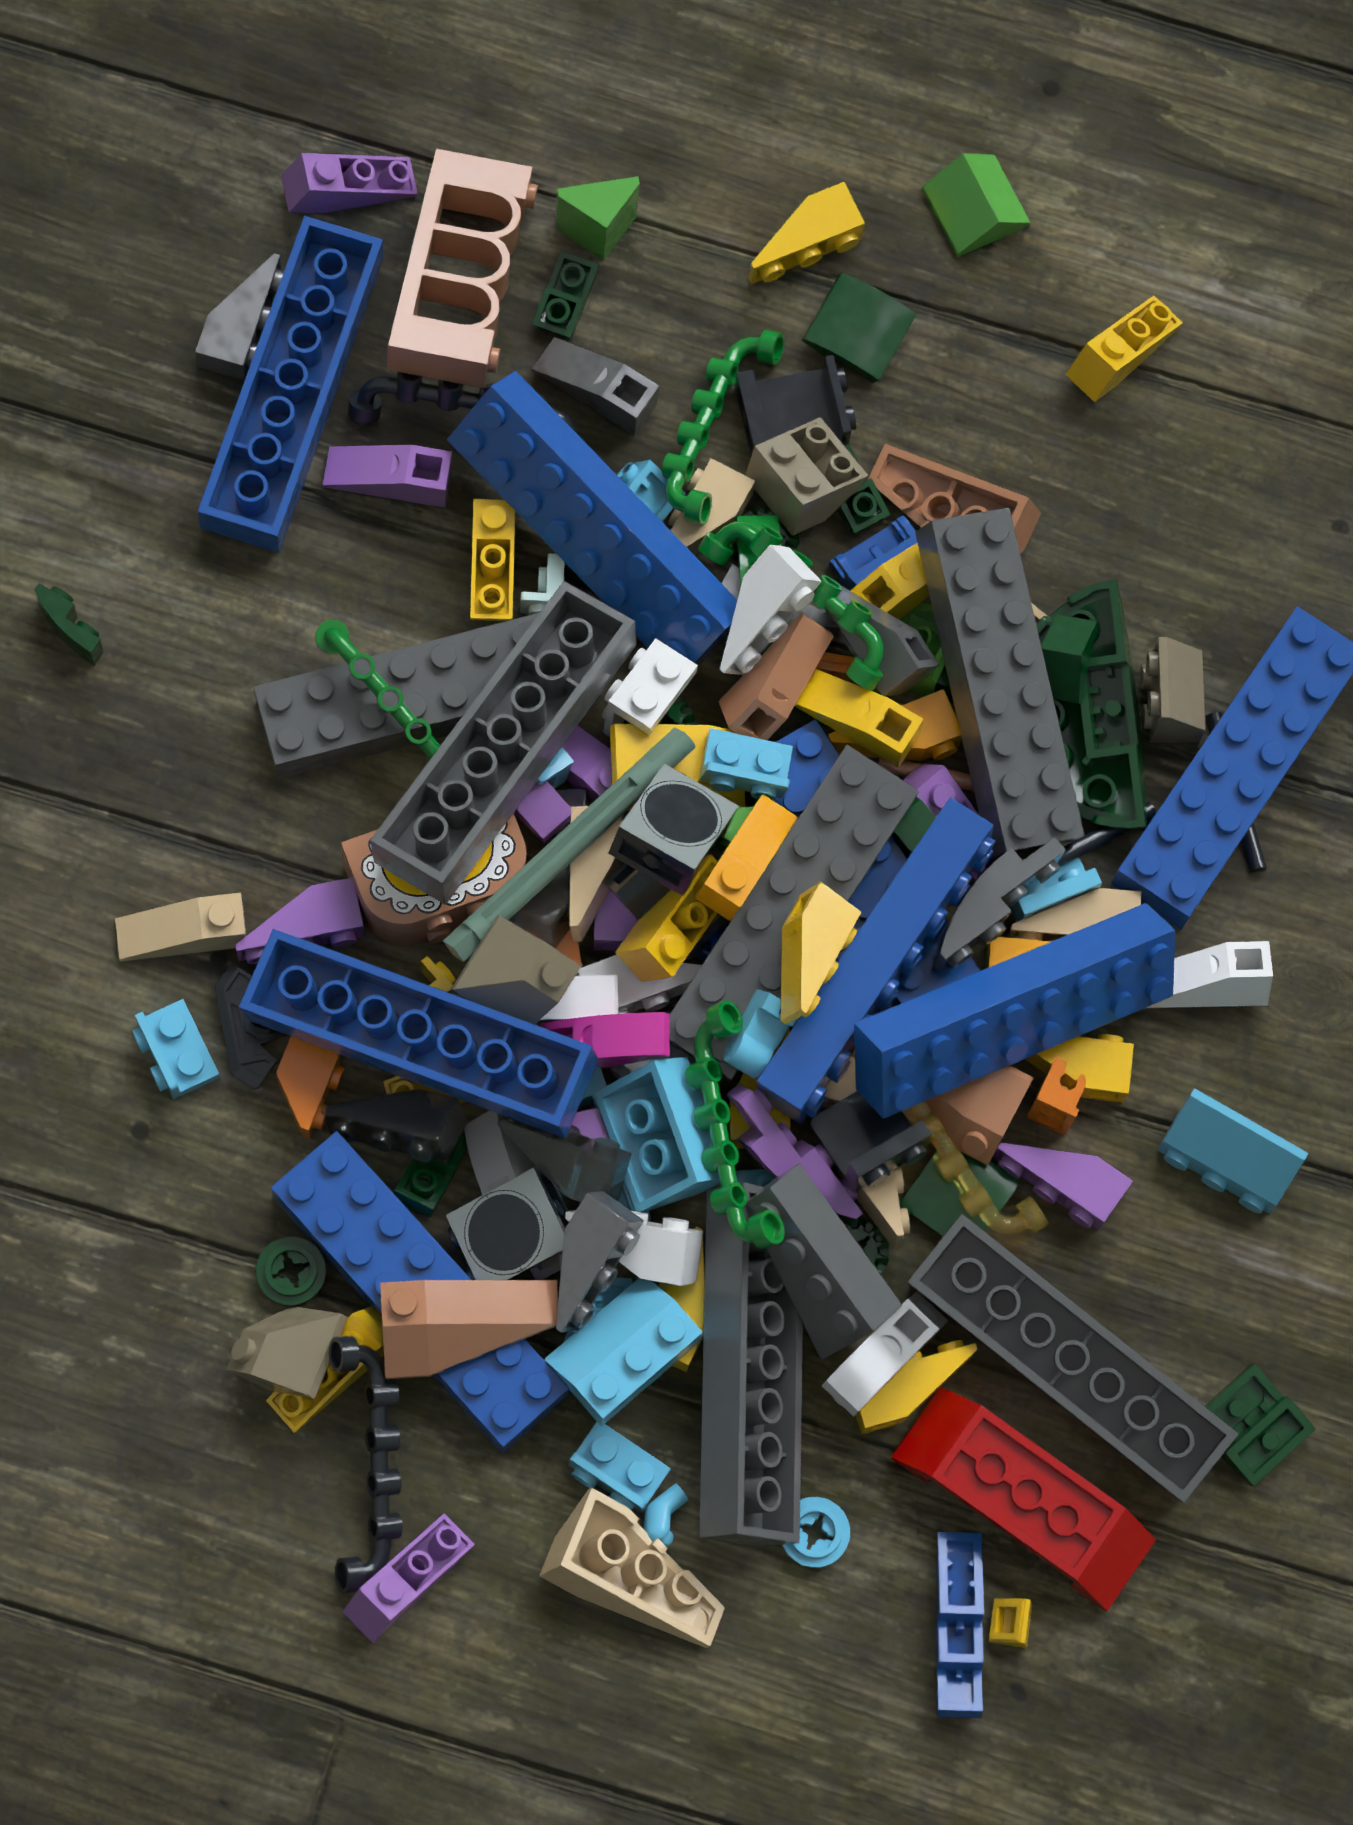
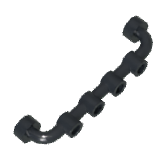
M398 372L397 378L378 376L369 379L361 386L360 390L350 395L348 415L352 420L359 423L369 424L376 422L381 416L382 399L378 395L379 393L395 394L398 400L405 403H414L419 399L436 402L439 408L446 411H454L460 407L472 409L493 384H486L485 388L480 387L479 394L463 391V384L439 380L438 386L422 383L423 376ZM552 408L585 442L584 436L577 431L573 420L564 412Z
M353 1336L333 1337L329 1345V1360L332 1369L337 1373L355 1371L358 1368L359 1362L365 1364L368 1370V1383L364 1389V1398L369 1408L370 1427L366 1430L365 1441L370 1452L371 1471L367 1474L366 1483L368 1493L372 1498V1515L368 1519V1533L373 1541V1552L370 1560L363 1564L358 1556L339 1558L336 1561L335 1581L338 1590L343 1594L357 1592L366 1581L370 1580L388 1563L391 1549L390 1540L401 1538L403 1532L402 1519L399 1513H390L389 1496L398 1495L402 1487L399 1471L396 1468L388 1469V1452L399 1449L400 1432L396 1425H387V1408L398 1405L399 1389L395 1381H386L384 1361L379 1354L367 1345H359Z

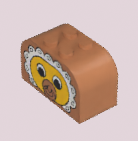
M514 813L446 905L374 863L370 840L377 830L341 842L343 867L347 878L352 879L356 889L360 911L365 924L380 940L397 946L415 945L426 940L430 944L442 942L526 865V845Z

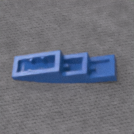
M937 1533V1717L981 1718L983 1712L982 1620L984 1617L982 1533Z

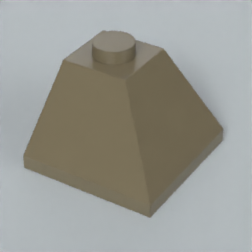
M497 915L451 989L469 1001L535 1025L559 1003L580 970L581 965L543 940Z
M291 1306L243 1329L240 1338L233 1345L231 1360L226 1370L265 1390L315 1399L330 1362V1341L333 1337H340L348 1317L340 1313Z

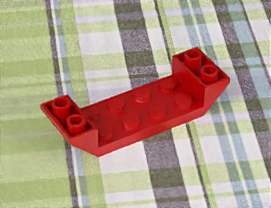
M943 1387L939 1388L891 1456L893 1461L921 1481L927 1483L929 1479L1071 1579L1073 1581L1070 1586L1105 1612L1109 1610L1156 1541L1124 1506L982 1405Z

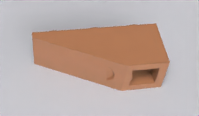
M801 612L780 638L774 641L761 655L762 658L753 668L744 674L718 701L728 728L740 735L768 740L789 717L830 644L833 634Z

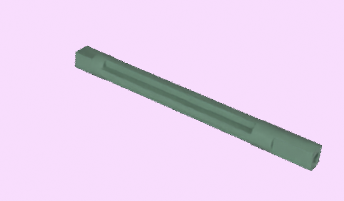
M675 727L611 787L443 940L452 955L463 962L474 953L497 915L506 920L512 918L638 801L663 764L674 768L693 751L695 744L685 732Z

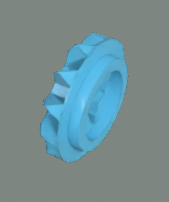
M808 1497L800 1500V1526L811 1527L818 1520L819 1515L823 1516L821 1531L827 1534L828 1538L833 1539V1541L818 1539L809 1550L806 1549L808 1534L800 1528V1543L783 1545L786 1554L801 1566L821 1568L837 1561L848 1546L850 1539L848 1519L843 1510L828 1499Z

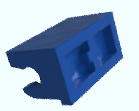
M902 515L882 531L846 553L834 557V559L830 560L829 565L844 587L850 591L883 563L916 544V531Z

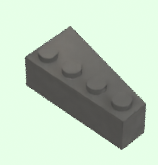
M800 1163L773 1179L747 1201L745 1206L750 1216L765 1210H772L778 1214L783 1222L785 1230L783 1241L766 1249L821 1360L873 1332L902 1306Z

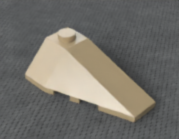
M593 1488L588 1489L555 1536L539 1576L579 1598L704 1648L710 1647L725 1607L689 1570H683L665 1552L668 1548L658 1538L653 1542L650 1540L647 1532L637 1523L639 1518L628 1507Z

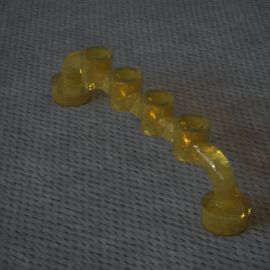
M924 1101L909 1108L917 1120L911 1125L913 1126L923 1120L932 1133L929 1143L932 1142L941 1156L934 1163L948 1183L956 1178L965 1192L958 1199L972 1219L980 1214L984 1222L992 1230L1002 1234H1017L1028 1228L1033 1234H1036L1049 1225L1043 1212L1030 1196L1015 1205L1019 1213L1016 1216L1005 1217L1001 1215L994 1206L991 1197L978 1182L967 1161L955 1147L943 1125L927 1103Z

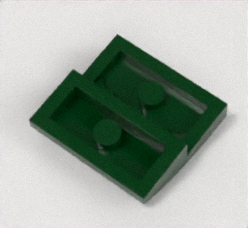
M842 272L836 278L801 341L824 357L833 355L835 363L842 361L868 381L875 383L881 379L917 314L884 292Z
M943 1142L899 1205L907 1208L908 1212L943 1237L961 1214L986 1232L1021 1181L999 1167L992 1160H990L987 1166Z
M1255 1363L1245 1368L1205 1405L1208 1410L1238 1433V1436L1226 1449L1221 1458L1250 1486H1255L1316 1430L1291 1398L1283 1396Z

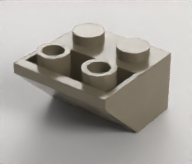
M821 417L756 445L745 476L755 480V491L772 512L778 515L779 520L792 536L828 519L867 481L869 476Z
M1158 637L1153 650L1147 651L1146 664H1141L1140 687L1141 689H1147L1148 699L1147 704L1142 705V729H1149V743H1199L1205 732L1202 650L1168 637Z

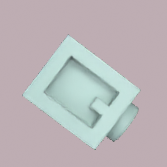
M548 553L547 567H539L538 592L545 593L521 592V613L528 615L540 613L564 581V561L557 554Z

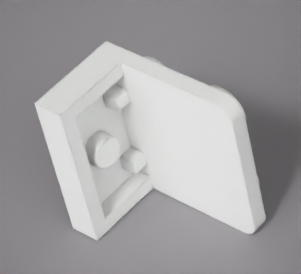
M656 638L647 650L640 648L628 666L631 672L624 681L617 679L605 696L604 700L608 702V705L602 714V718L605 719L603 733L610 737V726L622 724L626 720L650 735L696 674L698 665Z

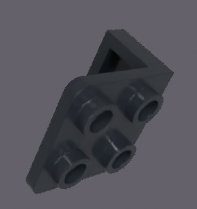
M858 1091L820 1112L810 1122L812 1132L826 1150L853 1193L866 1186L869 1188L877 1186L890 1176L891 1171L903 1164L910 1166L926 1155V1150L932 1136L923 1120L912 1126L902 1111L883 1119Z

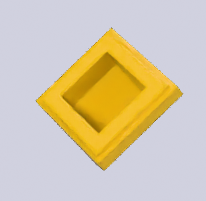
M994 1598L988 1642L1027 1648L1032 1612L1031 1600Z

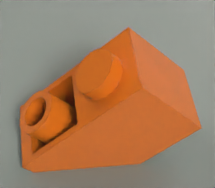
M291 1036L276 1072L277 1081L302 1137L311 1139L314 1129L322 1130L326 1122L330 1106L326 1105L325 1101L330 1089L338 1090L346 1067L340 1065V1054Z

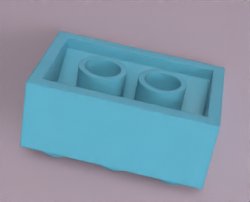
M687 1057L653 1060L594 1093L632 1203L637 1212L644 1213L698 1195L720 1184L718 1172H709L702 1162L703 1150L713 1145L710 1130L702 1131L694 1120L695 1108L703 1105L704 1102L700 1091L693 1089L687 1082L685 1071L690 1065Z
M1195 1088L1180 1108L1157 1151L1164 1154V1160L1173 1167L1183 1171L1187 1168L1202 1176L1201 1181L1208 1187L1219 1192H1224L1226 1189L1240 1197L1238 1201L1242 1206L1259 1214L1262 1211L1270 1214L1277 1206L1308 1155L1306 1151Z
M638 1278L590 1319L583 1328L576 1331L548 1355L544 1361L568 1386L573 1395L602 1427L701 1341L703 1332L665 1291L651 1280Z

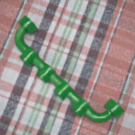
M764 330L760 337H747L734 343L723 359L714 357L710 359L706 370V379L708 382H712L709 391L701 389L695 391L691 408L692 412L698 415L694 423L681 422L677 432V444L683 446L679 455L668 453L662 465V475L668 478L665 488L667 501L674 509L684 513L686 522L703 526L709 519L712 509V495L708 492L693 489L689 492L688 496H685L682 493L684 483L689 482L693 476L694 461L699 450H704L707 445L709 428L714 418H718L722 412L724 396L728 387L735 384L738 365L741 359L747 354L757 353L759 362L777 365L784 350L783 333Z
M733 522L724 526L717 534L708 532L699 544L698 549L710 560L725 566L735 552V549L730 544L733 540H744L749 545V549L760 557L769 545L779 546L783 541V537L765 525H762L758 531L745 522ZM792 550L809 568L812 567L813 562L808 557L796 550ZM821 575L819 579L822 582L814 590L812 602L818 607L827 610L838 619L841 627L864 641L867 648L865 659L855 657L846 670V674L861 687L874 691L883 678V673L878 668L883 659L884 646L879 633L868 623L873 613L869 608L856 600H851L849 605H846L838 598L843 590L842 586L832 578Z
M327 620L321 623L315 633V642L318 648L326 654H339L349 665L350 675L356 680H362L377 697L378 707L382 711L390 713L403 727L407 741L418 745L431 759L441 745L431 735L430 724L424 719L416 718L403 703L402 692L397 687L389 686L377 673L373 658L367 654L360 653L350 642L349 631L342 622ZM359 659L366 660L370 666L369 672L365 675L358 674L354 670L355 661ZM385 692L396 694L398 698L396 706L387 707L383 704L382 696ZM421 724L425 728L426 734L423 739L417 740L411 736L410 728L412 725Z
M725 1000L708 1008L706 1020L703 1021L697 1030L694 1040L696 1063L686 1068L685 1075L687 1082L693 1089H702L704 1104L696 1107L694 1110V1120L702 1131L710 1130L713 1146L703 1150L702 1162L709 1172H718L721 1188L711 1192V1206L717 1214H726L730 1229L738 1239L748 1243L753 1242L757 1247L766 1249L781 1243L784 1239L785 1230L781 1218L772 1210H765L751 1216L748 1223L744 1216L743 1207L747 1203V1194L743 1186L737 1181L734 1166L738 1163L739 1153L736 1146L729 1140L726 1123L729 1122L731 1113L727 1103L721 1099L718 1081L722 1078V1068L719 1062L713 1058L711 1049L714 1036L719 1039H725L739 1033L742 1029L743 1020L739 1009L731 1001Z

